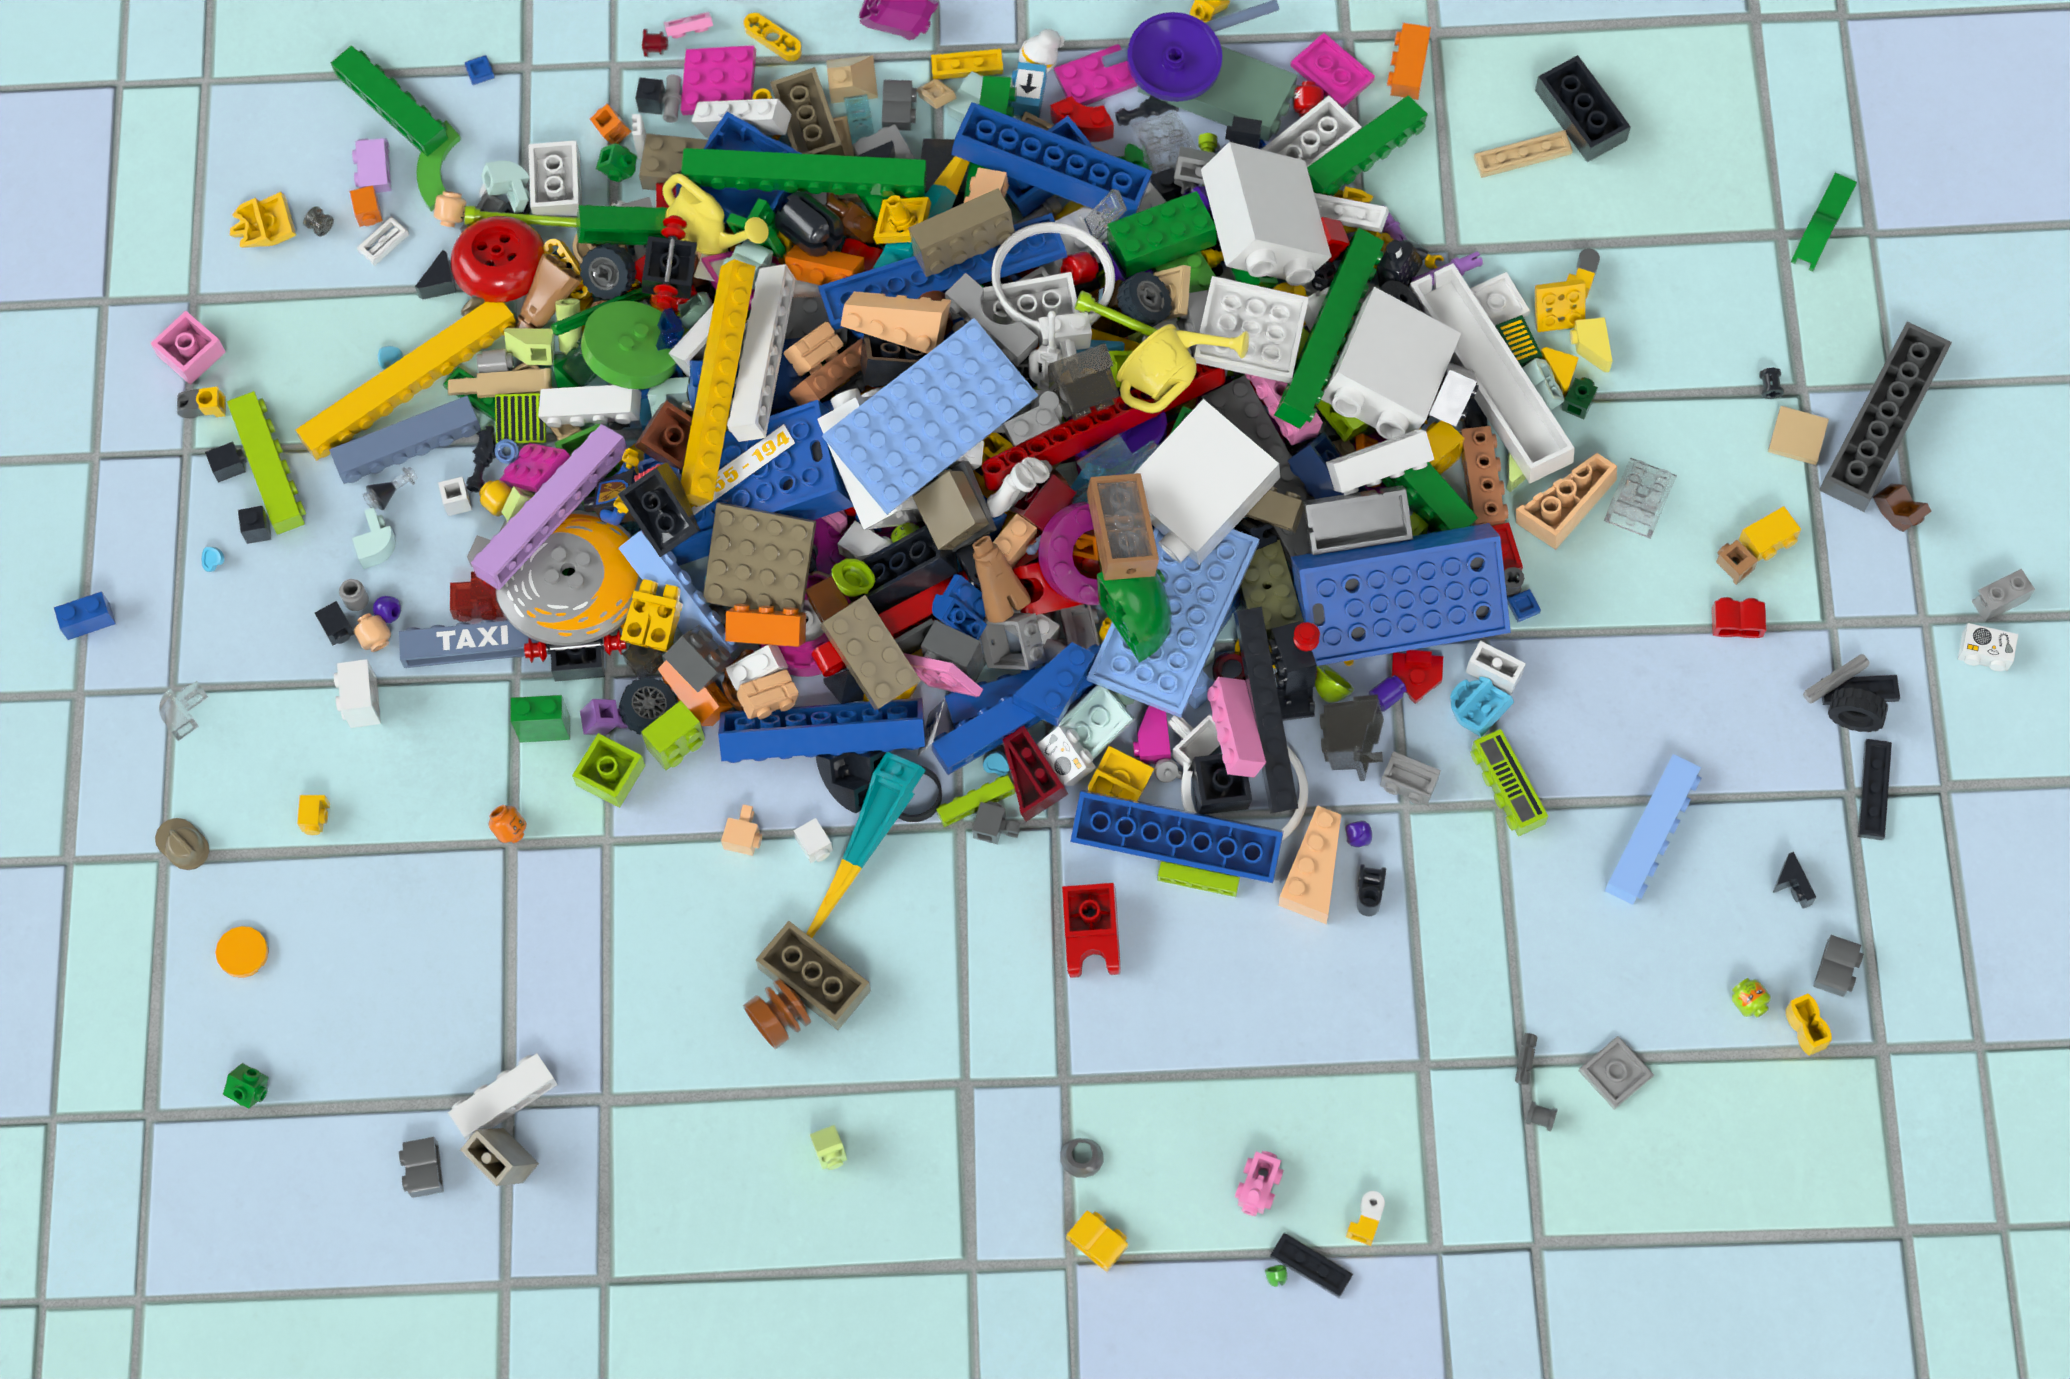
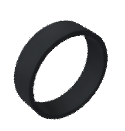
M922 766L926 770L924 774L933 779L939 789L937 800L924 813L916 815L901 813L898 818L903 821L921 822L927 820L937 812L936 809L941 805L942 789L940 781L936 774L927 767Z

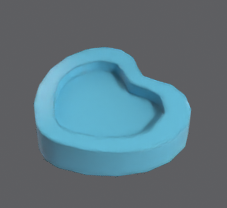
M393 346L382 347L378 352V363L384 370L403 358L402 351Z
M216 547L204 548L201 558L204 570L213 572L218 565L223 564L224 554L220 549Z
M1001 751L992 752L983 762V768L987 773L1005 776L1010 770L1007 757Z

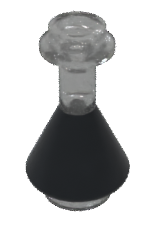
M411 467L407 469L402 468L403 474L391 482L367 485V492L363 494V497L368 506L375 510L377 508L384 510L397 489L408 482L412 485L415 484V480L418 478Z

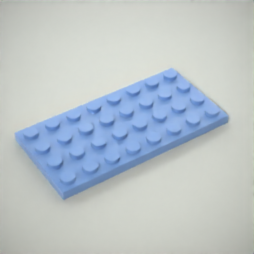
M973 318L826 431L822 437L888 515L1036 399L1038 394L976 319Z
M1157 528L1154 529L1153 534L1159 557L1157 568L1165 578L1163 585L1171 606L1172 621L1169 634L1163 645L1153 655L1139 663L1112 623L1087 676V681L1182 718L1259 545L1258 538L1235 529L1229 532L1200 565L1189 556L1181 563L1171 558L1158 543L1165 535Z

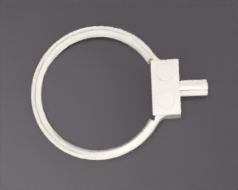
M1042 222L1016 231L1002 243L993 260L992 284L1000 304L1015 322L1021 321L1032 332L1037 334L1039 347L1049 344V317L1038 318L1039 322L1024 316L1009 303L1001 286L1000 271L1003 260L1011 248L1018 242L1029 236L1041 233H1061L1077 238L1087 244L1098 255L1103 264L1106 285L1099 304L1108 307L1114 290V267L1104 246L1088 232L1065 223ZM1091 311L1090 313L1081 312L1057 315L1055 317V345L1057 349L1061 350L1064 366L1072 368L1073 365H1077L1079 362L1076 350L1090 348L1092 337L1091 325L1101 315Z
M1210 714L1194 729L1183 718L1174 715L1167 724L1183 739L1173 748L1172 757L1183 767L1181 781L1182 803L1185 811L1197 813L1191 797V763L1194 757L1211 755L1220 746V742L1217 739L1215 722ZM1288 746L1289 759L1295 768L1299 781V809L1295 810L1290 821L1281 829L1284 831L1282 841L1300 823L1308 801V782L1304 768L1298 757Z

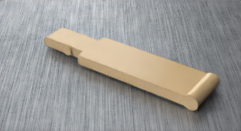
M545 368L477 373V378L448 380V395L477 394L478 398L495 397V395L539 394L541 389H552V370Z

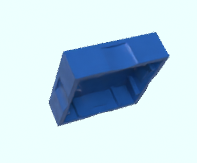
M729 112L725 113L709 136L704 149L802 154L780 141L767 137L756 127ZM679 183L676 185V198L682 187ZM700 187L703 191L711 194L720 204L724 212V225L729 228L727 219L730 213L748 218L758 198L767 201L776 216L777 210L781 212L788 202L787 197L793 194L784 190L765 192L760 189L743 191L736 188L714 189L712 187Z

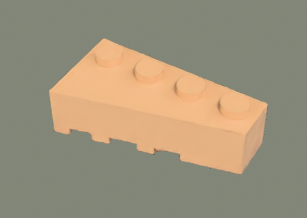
M854 291L844 304L841 326L928 354L944 340L951 300L933 301L931 298L925 297L910 299L902 295L886 297L885 294Z
M1596 453L1574 468L1571 474L1554 482L1551 488L1543 493H1538L1528 504L1518 507L1516 509V524L1556 550L1617 480V465Z
M1317 805L1280 894L1278 906L1327 924L1341 814Z

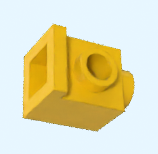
M300 795L297 824L301 831L307 835H319L320 832H323V824H327V808H330V802L325 795Z

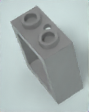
M1014 613L1013 616L1002 623L989 622L986 616L984 617L983 621L987 626L980 638L988 668L1030 670L1047 661L1035 613ZM1004 625H1016L1023 654L1010 653Z

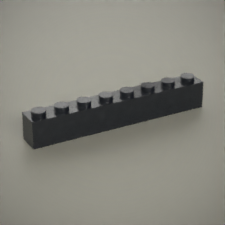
M1262 606L1239 610L1234 613L1248 694L1266 764L1262 767L1270 814L1299 809Z

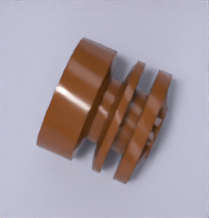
M780 979L773 982L778 994L770 987L765 988L769 1001L765 1002L756 995L743 1005L753 1024L774 1049H777L789 1040L785 1029L786 1026H789L798 1033L801 1029L796 1019L804 1026L811 1023V1019L801 999L792 988H789Z

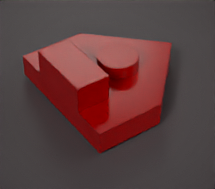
M1407 650L1406 653H1393L1391 677L1395 675L1404 683L1408 697L1416 704L1428 692L1442 683L1444 656L1432 655V651Z

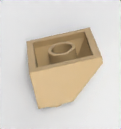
M873 55L826 60L831 103L878 98Z

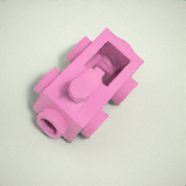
M1262 1151V1153L1255 1152L1253 1159L1248 1158L1243 1172L1248 1174L1245 1184L1240 1182L1235 1197L1239 1199L1238 1206L1242 1207L1241 1211L1243 1213L1257 1216V1213L1263 1214L1265 1208L1271 1209L1275 1194L1271 1193L1273 1184L1279 1185L1284 1171L1279 1168L1281 1160L1277 1159L1275 1154L1267 1151ZM1265 1169L1268 1175L1264 1178V1176L1258 1174L1259 1170Z

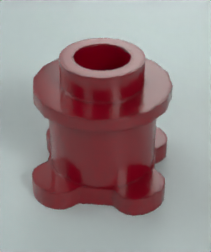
M643 29L642 50L644 57H648L649 52L663 55L664 50H668V37L664 36L663 31H660L659 34L648 33V29Z

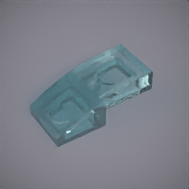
M867 94L844 98L853 145L860 138L869 137L874 134Z

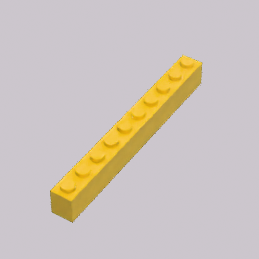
M736 259L727 262L720 268L681 477V484L689 503L699 507L713 501L756 268V266Z
M504 302L483 303L295 429L299 439L316 461L331 454L329 449L349 442L354 435L370 428L379 418L388 416L394 408L410 401L419 391L431 387L434 381L450 374L462 362L471 360L474 354L490 347L495 340L505 335V328L517 326L514 315Z

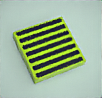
M540 393L495 395L496 444L504 439H511L517 444L546 443V423L538 417Z

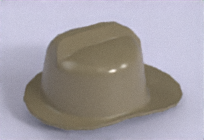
M181 818L169 819L157 829L155 835L156 846L179 869H196L207 860L209 844L205 837L187 820Z

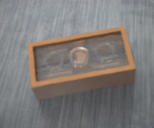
M1141 473L1090 477L1087 498L1104 580L1155 576L1159 557Z

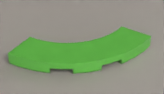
M447 121L443 123L447 127L446 134L448 140L428 157L420 152L417 162L418 187L430 211L434 210L436 197L443 194V191H446L442 183V163L445 161L450 150L461 141L460 135Z

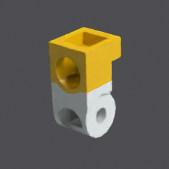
M1369 1191L1364 1194L1360 1204L1361 1216L1358 1224L1350 1222L1346 1238L1369 1246L1372 1245L1385 1206V1200L1381 1193Z

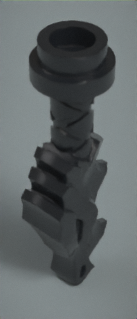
M1150 96L1149 99L1141 102L1139 108L1129 111L1125 110V108L1119 109L1118 112H1115V117L1119 126H1127L1132 119L1142 116L1149 118L1152 115L1160 117L1162 113L1168 110L1178 112L1179 108Z
M492 425L485 426L486 429L476 433L479 436V442L472 451L475 454L473 460L475 468L473 476L468 477L466 481L467 489L471 492H480L485 484V481L482 479L485 467L488 468L489 464L493 462L492 459L496 458L493 437L495 429Z

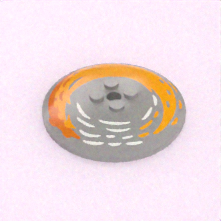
M573 511L500 590L495 588L497 601L503 614L524 635L551 645H581L609 635L625 623L630 604L633 600V592H639L643 581L619 550V547L632 538V536L620 525L614 526L602 522L596 513ZM566 568L575 569L574 574L571 576H564L562 571Z

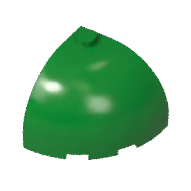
M1158 568L1156 569L1155 576L1104 580L1103 572L1097 574L1099 604L1140 663L1153 655L1163 645L1171 628V606L1163 585L1165 578Z

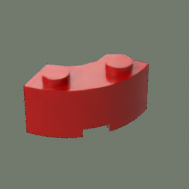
M1072 96L1050 105V116L1054 125L1069 116L1089 142H1102L1114 138V123L1104 105L1097 107L1084 106L1078 103Z

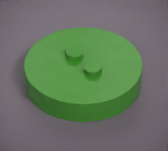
M616 301L599 307L589 316L581 340V351L590 369L603 380L622 388L647 389L662 384L674 373L677 363L668 353L681 340V336L675 324L658 309L640 302Z

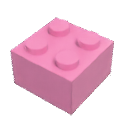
M187 311L183 312L150 343L157 356L190 385L225 353L220 340Z

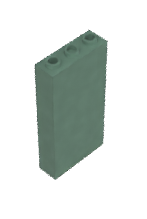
M1221 46L1222 66L1214 85L1197 98L1180 102L1166 101L1168 104L1226 126H1232L1234 116L1262 120L1260 139L1269 142L1272 134H1277L1280 128L1281 116L1285 117L1288 113L1289 101L1291 98L1293 99L1294 90L1299 86L1296 85L1298 75ZM1138 86L1139 93L1152 96Z

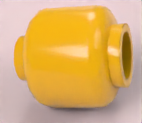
M501 480L488 481L479 492L481 505L494 516H502V509L512 488Z

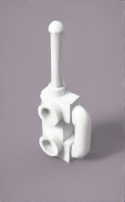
M1050 311L1047 315L1049 317V344L1047 346L1041 345L1039 349H1035L1030 353L1029 376L1033 382L1038 384V389L1059 391L1061 389L1059 378L1063 366L1061 364L1063 356L1061 350L1057 349L1055 345L1056 313ZM1039 363H1042L1041 373L1039 372Z

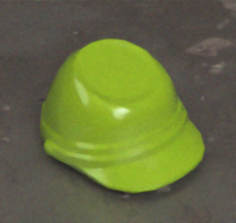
M846 558L832 568V577L837 587L846 596L856 597L864 593L866 594L875 583L872 570L863 561Z
M1326 664L1317 666L1315 688L1323 700L1328 703H1334L1352 694L1354 688L1346 679Z

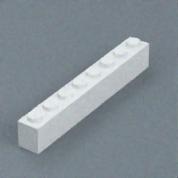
M786 264L759 268L758 277L755 280L754 298L751 300L752 308L750 318L747 320L748 328L746 337L743 340L744 348L742 357L739 360L740 368L738 377L735 380L734 397L731 401L732 409L730 418L727 421L729 431L732 432L738 442L766 438L796 278Z

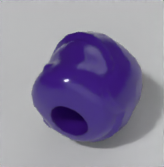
M382 596L374 602L373 613L374 615L381 616L386 623H392L400 616V601L395 597Z
M1366 821L1352 822L1345 826L1346 841L1350 846L1362 847L1368 846L1371 843L1372 830L1370 824Z

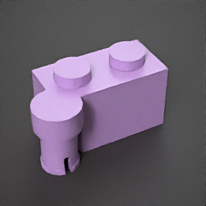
M367 138L355 141L356 150H352L354 164H357L358 172L354 173L356 187L364 188L373 185L376 193L392 191L389 149L387 148L389 147L388 139L368 140Z

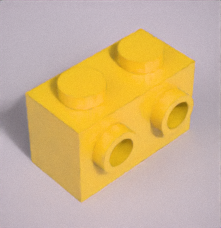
M1785 506L1744 528L1739 541L1758 561L1762 559L1767 561L1774 557L1779 549L1783 547L1788 549L1796 544L1801 528Z

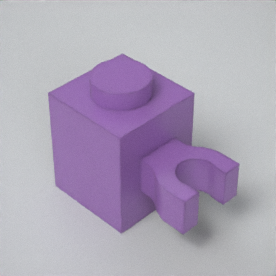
M592 699L580 710L584 734L597 735L599 733L607 735L615 727L620 729L628 727L622 722L619 714L620 708L617 709L616 700Z

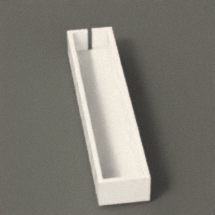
M1454 263L1434 272L1435 290L1433 291L1430 274L1410 283V289L1419 300L1421 312L1461 333L1450 361L1475 373L1479 387L1474 399L1529 484L1572 464L1574 461V446Z

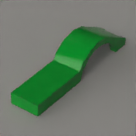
M1835 172L1802 236L1791 263L1795 264L1799 258L1811 263L1809 271H1814L1824 247L1856 187L1857 181Z

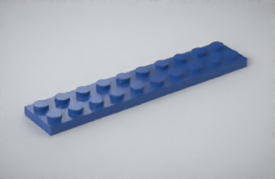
M1052 213L1013 225L1014 232L1032 224L1055 222ZM1060 233L1036 234L1018 242L1005 256L1001 266L1000 278L1066 258L1067 251ZM1002 244L989 249L983 254L966 259L961 264H955L938 274L928 277L925 276L917 259L913 256L818 286L833 330L843 328L841 320L844 304L854 291L885 294L886 297L902 295L910 299H918L928 291L934 290L946 293L965 273L979 285L992 281L993 260Z

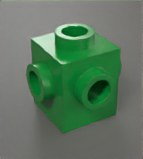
M614 143L601 148L596 169L607 175L610 180L620 182L633 176L638 156L630 152L627 147Z
M242 1063L228 1074L223 1095L239 1105L250 1109L257 1102H262L268 1092L266 1085L269 1077L257 1069Z

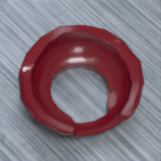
M1225 652L1215 659L1212 667L1215 681L1218 677H1223L1222 667L1226 661L1237 660L1242 666V672L1233 679L1245 680L1246 682L1241 653Z

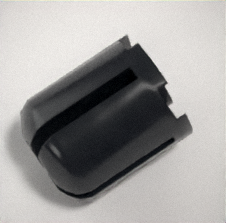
M804 191L795 192L788 196L787 199L790 201L781 212L778 210L776 212L775 227L783 236L809 256L819 257L827 255L828 251H835L844 236V224L840 217Z

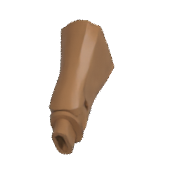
M546 253L542 254L531 288L517 318L519 322L515 328L542 329L556 312L555 302L566 299L581 283L582 277L571 268H566L567 265L557 257Z
M984 536L972 545L975 551L973 558L982 590L986 619L989 622L1002 623L1013 616L1014 611L1012 608L1018 611L1031 602L1030 595L1013 572L1008 560L997 544L992 543L990 536Z

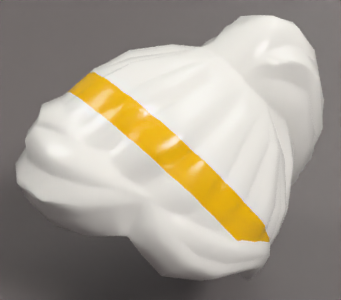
M1044 29L1039 35L1033 36L1023 43L1019 51V62L1047 65L1048 73L1057 64L1058 48L1063 46L1064 37L1059 36L1057 31Z

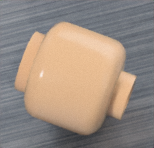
M443 191V194L436 197L434 217L441 220L440 225L455 227V223L464 221L466 200L461 198L462 194Z
M368 613L357 620L359 624L354 628V634L363 649L376 652L389 644L388 640L391 637V631L381 616H372Z

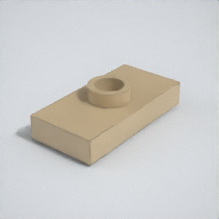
M937 79L917 88L919 97L935 109L956 99L954 91Z

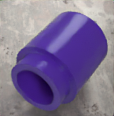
M1397 676L1387 677L1369 691L1370 698H1368V701L1375 710L1378 711L1380 709L1385 712L1403 698V694L1407 689Z

